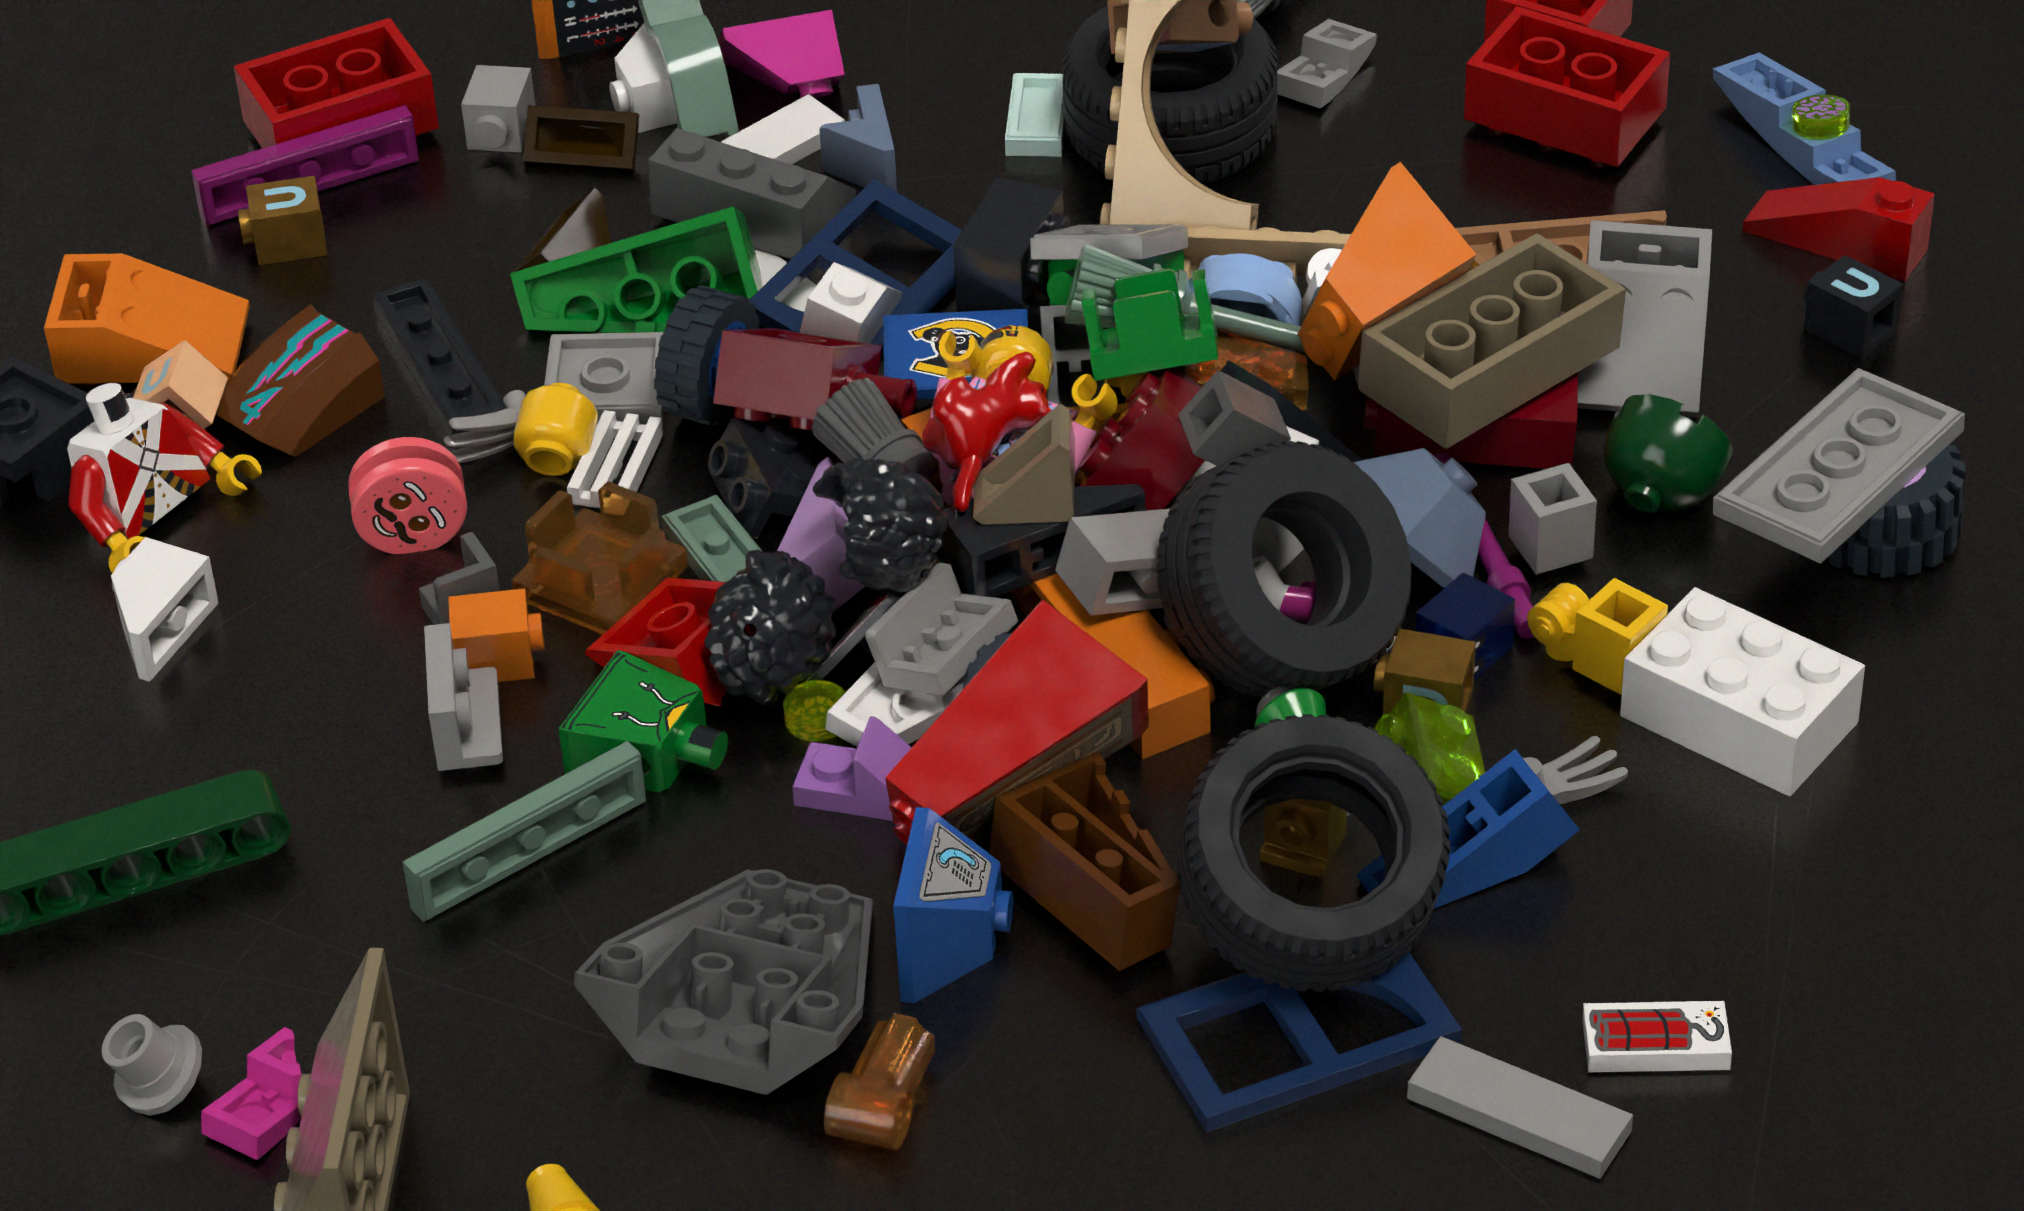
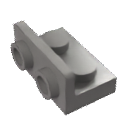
M450 623L424 626L428 713L438 771L502 763L503 748L496 668L469 669L467 649H454Z

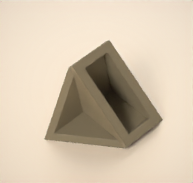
M1061 403L1057 405L980 472L974 486L973 518L982 525L1069 522L1070 518L1074 517L1075 435L1071 413L1067 407Z

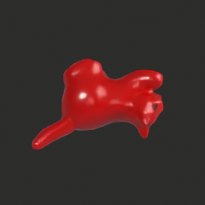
M1026 351L1016 354L1003 362L987 377L985 385L980 389L971 387L964 376L957 377L948 381L939 390L934 399L933 417L928 420L922 432V444L927 451L938 454L950 469L960 470L952 488L954 508L958 512L967 510L973 488L982 470V465L990 459L1001 441L1014 430L1031 429L1052 411L1049 408L1044 385L1028 379L1036 361L1030 352Z

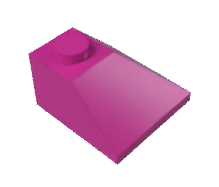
M832 10L723 28L717 40L726 66L783 94L799 92L800 98L807 94L813 98L824 97L833 93L832 86L839 85L845 75Z

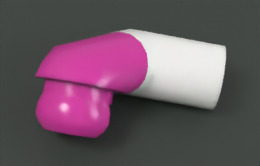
M1266 556L1253 559L1255 575L1268 600L1286 617L1298 623L1307 624L1314 609L1316 580L1313 579L1311 583L1304 581L1300 586L1285 585Z

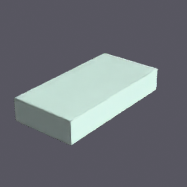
M1013 74L1005 134V156L1062 157L1065 132L1063 74Z

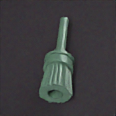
M1085 243L1081 249L1066 305L1065 324L1086 326L1081 302L1082 291L1095 289L1102 328L1116 327L1113 312V302L1117 299L1114 287L1115 280L1118 277L1157 271L1164 268H1161V265L1152 263L1151 267L1148 268ZM1178 269L1175 271L1182 311L1185 314L1198 313L1195 293L1191 291L1187 272ZM1211 304L1217 331L1305 352L1302 341L1297 335L1301 326Z

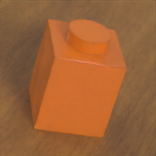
M525 588L448 597L449 620L454 649H467L469 669L494 667L497 671L498 682L535 678L533 652L545 651L541 613L529 614Z

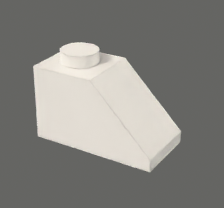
M644 22L614 58L617 81L610 82V94L615 110L640 114L638 133L677 123L673 93L663 56L653 37L649 38Z
M834 262L807 298L800 333L870 344L884 325L883 315H891L901 301L902 292L852 268Z
M145 537L132 553L117 565L111 575L112 589L115 593L121 624L138 677L150 682L219 604L210 558L206 555Z

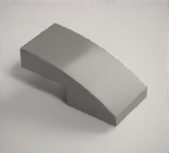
M1327 19L1303 35L1300 56L1277 70V95L1322 108L1337 96L1359 71L1376 44L1377 34Z

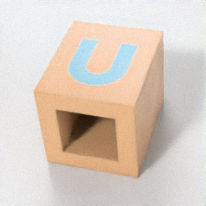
M184 340L144 367L133 398L153 403H166L205 429L213 423L228 377Z

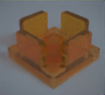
M606 482L598 490L601 514L583 508L574 516L572 495L561 490L557 491L526 522L525 531L529 561L511 580L513 590L525 588L527 604L601 634L609 630L666 578H677L688 567L686 547L665 540V532L659 529L655 500L611 482Z

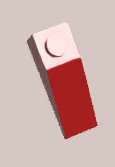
M1882 177L1769 190L1764 193L1743 221L1742 231L1834 260L1847 255L1889 277L1906 281L1928 250L1935 193L1912 187L1902 181H1892Z

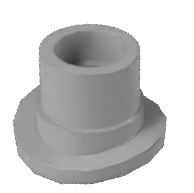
M133 1014L119 1020L109 1030L102 1044V1057L115 1071L113 1085L118 1098L135 1113L152 1116L168 1112L187 1096L194 1086L201 1068L202 1047L198 1036L184 1025H169L160 1028L146 1016Z

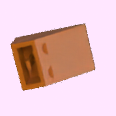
M123 253L64 254L44 325L54 376L68 384L139 382L146 365L186 340L226 375L229 380L236 371L250 309L249 300Z

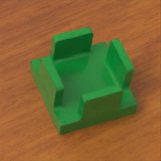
M1170 268L1118 277L1115 280L1114 287L1117 299L1113 302V312L1116 327L1102 329L1095 289L1082 291V309L1095 381L1218 359V333L1205 269L1193 271V286L1198 313L1185 314L1182 311L1175 271Z

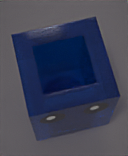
M1463 572L1416 612V632L1475 641V681L1513 647L1515 599Z

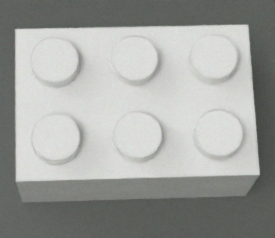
M1694 587L1624 658L1620 716L1790 797L1857 725L1865 665Z

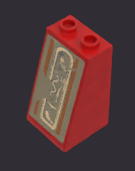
M1042 599L885 777L890 802L889 809L892 813L893 823L896 825L893 828L895 835L907 846L916 807L930 808L973 842H978L991 833L996 796L1097 751L1105 760L1139 738L1149 727L1148 679Z

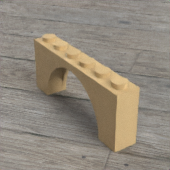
M1121 0L1122 4H1129L1127 28L1119 27L1115 46L1116 62L1124 63L1122 86L1113 87L1110 103L1111 121L1119 122L1117 145L1109 144L1105 159V178L1113 180L1112 202L1103 204L1100 225L1142 224L1150 222L1157 224H1184V227L1192 228L1202 225H1213L1222 229H1257L1259 204L1228 198L1198 182L1175 160L1161 138L1155 123L1150 97V76L1157 46L1169 23L1189 0Z

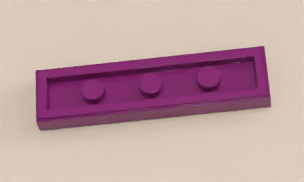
M406 105L193 169L191 172L200 217L206 226L238 217V210L249 209L247 185L315 176L317 192L417 162L419 161L413 116Z

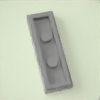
M1440 1036L1408 1081L1407 1099L1601 1179L1632 1132L1633 1114Z

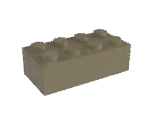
M1536 233L1363 330L1358 390L1447 449L1620 348L1626 288Z

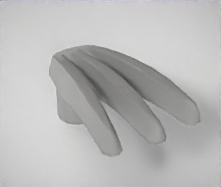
M514 390L505 395L503 403L507 409L484 415L456 417L449 420L448 424L453 429L469 431L447 435L443 440L449 447H463L450 451L459 463L485 458L513 446L514 430L521 401L526 396L523 391Z
M1597 736L1590 737L1573 750L1544 765L1536 758H1523L1559 804L1580 800L1600 793L1622 782L1628 776V770L1625 767L1597 775L1616 760L1617 752L1615 750H1608L1582 763L1598 748L1600 738Z

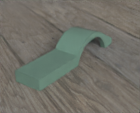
M638 0L649 38L653 37L657 42L667 69L674 98L677 128L703 137L725 133L726 139L738 133L736 114L721 49L712 25L707 16L703 14L700 1Z

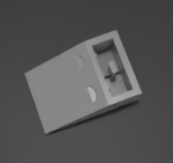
M1591 220L1586 264L1626 288L1620 348L1578 372L1577 408L1619 411L1628 397L1651 394L1670 398L1684 404L1679 415L1698 418L1710 279L1712 229Z

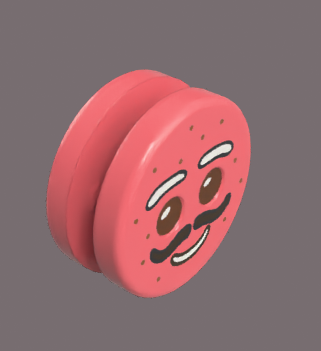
M417 437L394 438L381 442L367 450L352 467L348 480L352 521L360 537L372 547L390 554H406L432 550L450 541L463 526L467 514L463 472L456 457L444 446L434 441Z

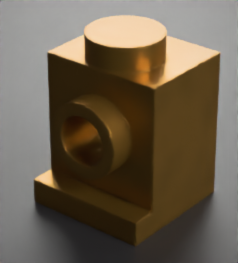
M1298 798L1266 806L1264 844L1260 850V861L1323 878L1346 835L1347 811L1327 801Z

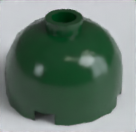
M1651 394L1628 397L1622 408L1620 407L1619 411L1614 415L1605 440V466L1614 484L1624 493V499L1634 508L1647 513H1654L1657 510L1664 512L1688 510L1712 495L1726 473L1734 449L1728 436L1703 414L1696 424L1689 418L1679 415L1684 404L1670 398Z

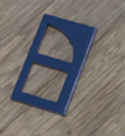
M873 179L749 301L753 302L756 306L755 311L759 315L761 326L800 332L804 312L781 303V301L816 267L827 272L835 262L902 292L901 301L891 315L929 313L955 286L953 245L963 230ZM872 212L877 213L943 252V255L910 288L838 246ZM884 325L870 343L882 346L880 362L884 359Z
M1409 952L1404 957H1400L1399 962L1393 967H1388L1386 972L1378 976L1373 975L1372 979L1365 983L1359 981L1357 986L1347 988L1342 985L1341 989L1363 993L1391 1005L1408 1017L1417 1028L1339 1055L1296 988L1290 987L1288 990L1279 987V983L1273 982V985L1263 983L1264 979L1259 977L1254 979L1247 975L1248 971L1136 1008L1137 1021L1140 1023L1205 1132L1427 1056L1440 1036L1461 1044L1462 1037L1461 1027ZM1265 1003L1305 1066L1222 1094L1183 1030Z

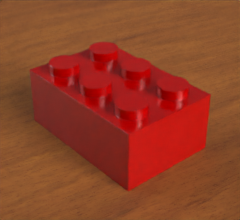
M1516 6L1466 63L1464 119L1487 126L1495 131H1504L1536 141L1546 147H1555L1584 156L1597 163H1606L1618 167L1666 109L1670 52Z
M391 18L234 66L243 121L261 148L406 105L413 116L416 137L420 134L439 129L431 73Z

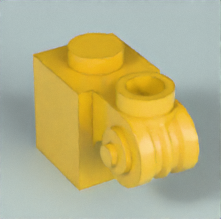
M1613 578L1590 600L1579 587L1570 583H1560L1528 611L1527 622L1532 634L1539 642L1545 645V651L1551 658L1559 661L1573 660L1572 670L1622 695L1624 658L1667 616L1668 605L1616 578Z

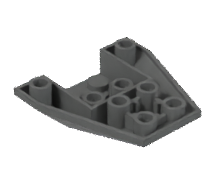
M747 869L603 942L575 972L574 986L636 1063L767 1095L837 1050L861 1020L873 899L851 894L846 888L839 885L822 884L817 886L787 879L784 874L775 870L761 869L753 871Z

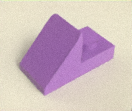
M874 716L869 717L857 749L811 742L792 786L794 806L893 821L892 813L889 809L890 802L885 777L911 747L880 719Z

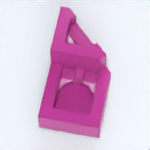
M286 1027L282 1028L247 1054V1078L201 1111V1134L258 1160L284 1138L291 1127L296 1126L302 1118L298 1108V1087L302 1074L300 1064H297L292 1030Z

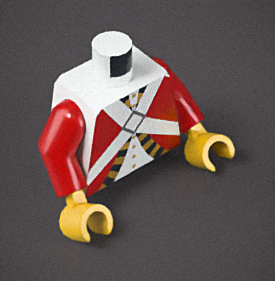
M117 383L103 384L87 394L86 401L95 421L71 438L67 447L72 467L69 507L101 547L109 546L112 550L109 556V567L112 573L117 565L127 558L145 538L139 536L142 532L210 480L207 471L210 466L217 471L216 482L219 489L228 496H238L248 490L234 476V468L241 471L245 477L251 480H255L262 474L261 465L252 456L241 454L230 459L223 453L225 446L196 422L166 403H153L134 398L126 399L121 386Z

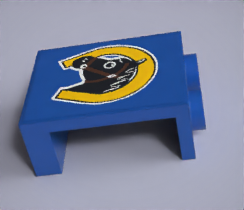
M1027 309L883 315L884 376L903 380L913 379L917 386V399H934L939 378L946 379L948 365L939 351V341L944 333L950 330L956 337V350L953 356H960L967 351L971 335L974 336L980 346L982 340L993 330L1007 325L1025 326L1028 328ZM971 373L965 375L968 383L971 382Z

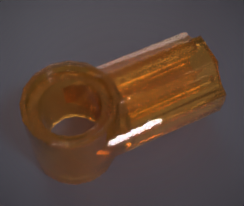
M894 1013L890 1019L878 1021L852 1074L842 1072L838 1074L833 1082L824 1115L825 1132L840 1138L893 1151L898 1150L909 1130L914 1105L913 1095L935 1053L934 1035L926 1031L916 1018Z

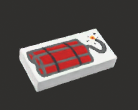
M1724 1001L1583 1003L1582 1024L1588 1072L1730 1070L1732 1050Z

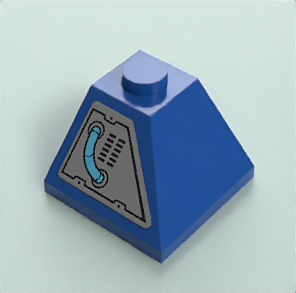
M916 807L893 905L900 1002L916 1003L992 960L998 931L1009 932L1012 923L1013 892L1002 890L1000 862L930 808Z

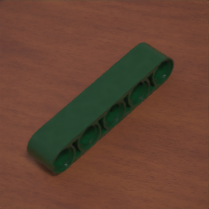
M253 769L238 771L0 842V936L262 858L278 851L286 844L290 836L291 825L270 776L262 771Z

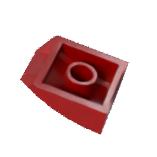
M666 578L588 647L585 655L602 667H605L617 650L627 652L697 684L703 691L704 704L721 707L722 697L728 692L724 690L717 678L716 672L709 663L711 652L705 647L704 640L711 628L707 615L708 610L714 602L716 590L725 582ZM753 624L746 626L747 634L754 636L757 632L756 627Z

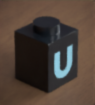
M1843 255L1824 271L1815 273L1809 280L1804 291V301L1806 303L1804 330L1863 359L1898 331L1903 283L1847 255Z

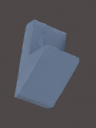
M879 84L856 86L858 109L848 110L849 121L828 123L820 126L822 167L827 173L863 188L875 179L897 192L895 149Z

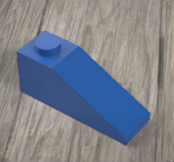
M1516 749L1442 806L1448 817L1447 825L1450 826L1448 840L1450 841L1451 851L1449 853L1450 859L1445 879L1434 909L1528 872L1580 831ZM1382 855L1356 874V877L1368 893L1385 880V862Z

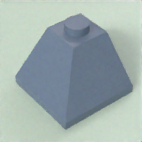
M1425 448L1354 462L1378 484L1393 505L1406 535L1411 562L1461 602L1471 590L1486 511L1471 494V491L1477 486L1476 481L1455 459L1451 458L1443 464Z

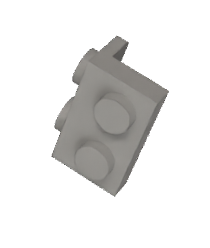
M936 563L932 567L928 578L920 586L907 591L867 630L866 640L884 687L944 696L959 684L960 679L965 675L969 663H973L977 658V651L984 644L988 646L995 641V636L1004 632L1007 633L1018 622L1011 600L962 594L951 565Z

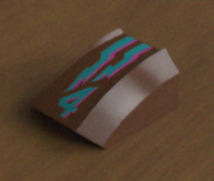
M310 304L275 330L238 367L225 385L216 415L258 441L297 457L385 398L380 362L360 332L355 334L319 313Z

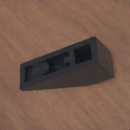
M1139 484L1074 487V517L1146 511L1145 491ZM974 498L970 500L969 506L964 512H958L954 506L942 510L948 516V528L942 535L944 541L942 557L946 564L951 565L954 575L968 594L994 598L1057 574L1055 569L1069 522L982 525L973 518Z

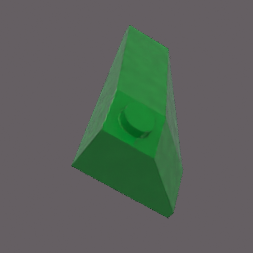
M734 206L510 273L524 326L528 331L582 333L664 332L668 317L676 308V303L691 288L697 289V286L703 285L750 299L763 287L761 272L745 215Z

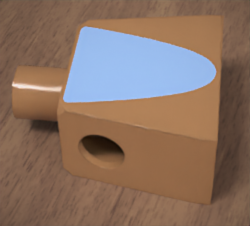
M1107 0L1111 54H1115L1119 27L1127 28L1129 4H1122L1121 0ZM1189 0L1169 23L1157 46L1156 53L1199 52L1236 43L1239 36H1246L1252 28L1253 13L1248 3L1237 2V0Z

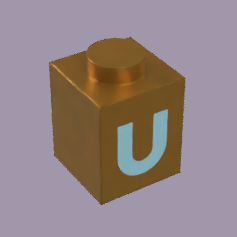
M315 176L246 186L249 209L238 210L243 244L255 243L259 265L327 255Z
M1401 629L1395 638L1391 653H1385L1378 659L1376 665L1374 691L1384 692L1383 719L1460 733L1474 689L1476 642Z

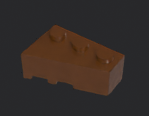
M1099 751L996 796L989 854L1000 862L1001 871L1118 971H1121L1171 946L1180 881L1147 829L1139 830L1129 814L1131 802L1123 790H1114L1105 775L1106 762Z

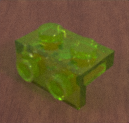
M1406 692L1392 711L1384 714L1378 720L1374 728L1378 731L1379 735H1386L1393 739L1392 742L1394 744H1400L1406 750L1405 754L1412 755L1418 761L1417 765L1423 767L1427 772V779L1432 780L1437 787L1436 793L1441 795L1443 806L1485 773L1473 716L1466 714L1456 706L1442 705Z

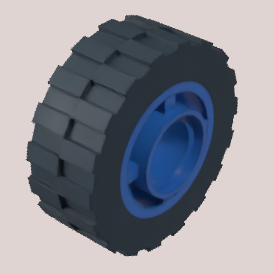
M701 285L697 286V289L691 288L688 290L686 295L676 303V308L668 317L666 328L659 341L658 356L655 359L654 389L657 391V402L663 406L662 410L665 413L710 426H718L723 424V420L729 419L735 410L734 406L713 403L722 330L759 329L760 321L759 315L755 311L756 306L753 302L749 301V298Z

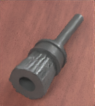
M869 378L857 379L853 383H848L847 386L843 385L841 390L833 393L825 404L816 409L818 413L814 415V420L812 421V434L844 463L858 457L864 460L870 458L894 462L899 461L905 464L907 468L912 469L915 473L929 480L936 488L931 479L937 470L938 460L931 452L924 448L921 437L914 430L904 428L880 389Z

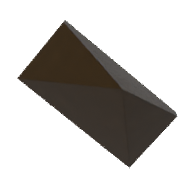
M528 105L523 161L526 163L635 170L640 114Z
M593 188L562 211L513 272L611 243L603 195L596 188Z

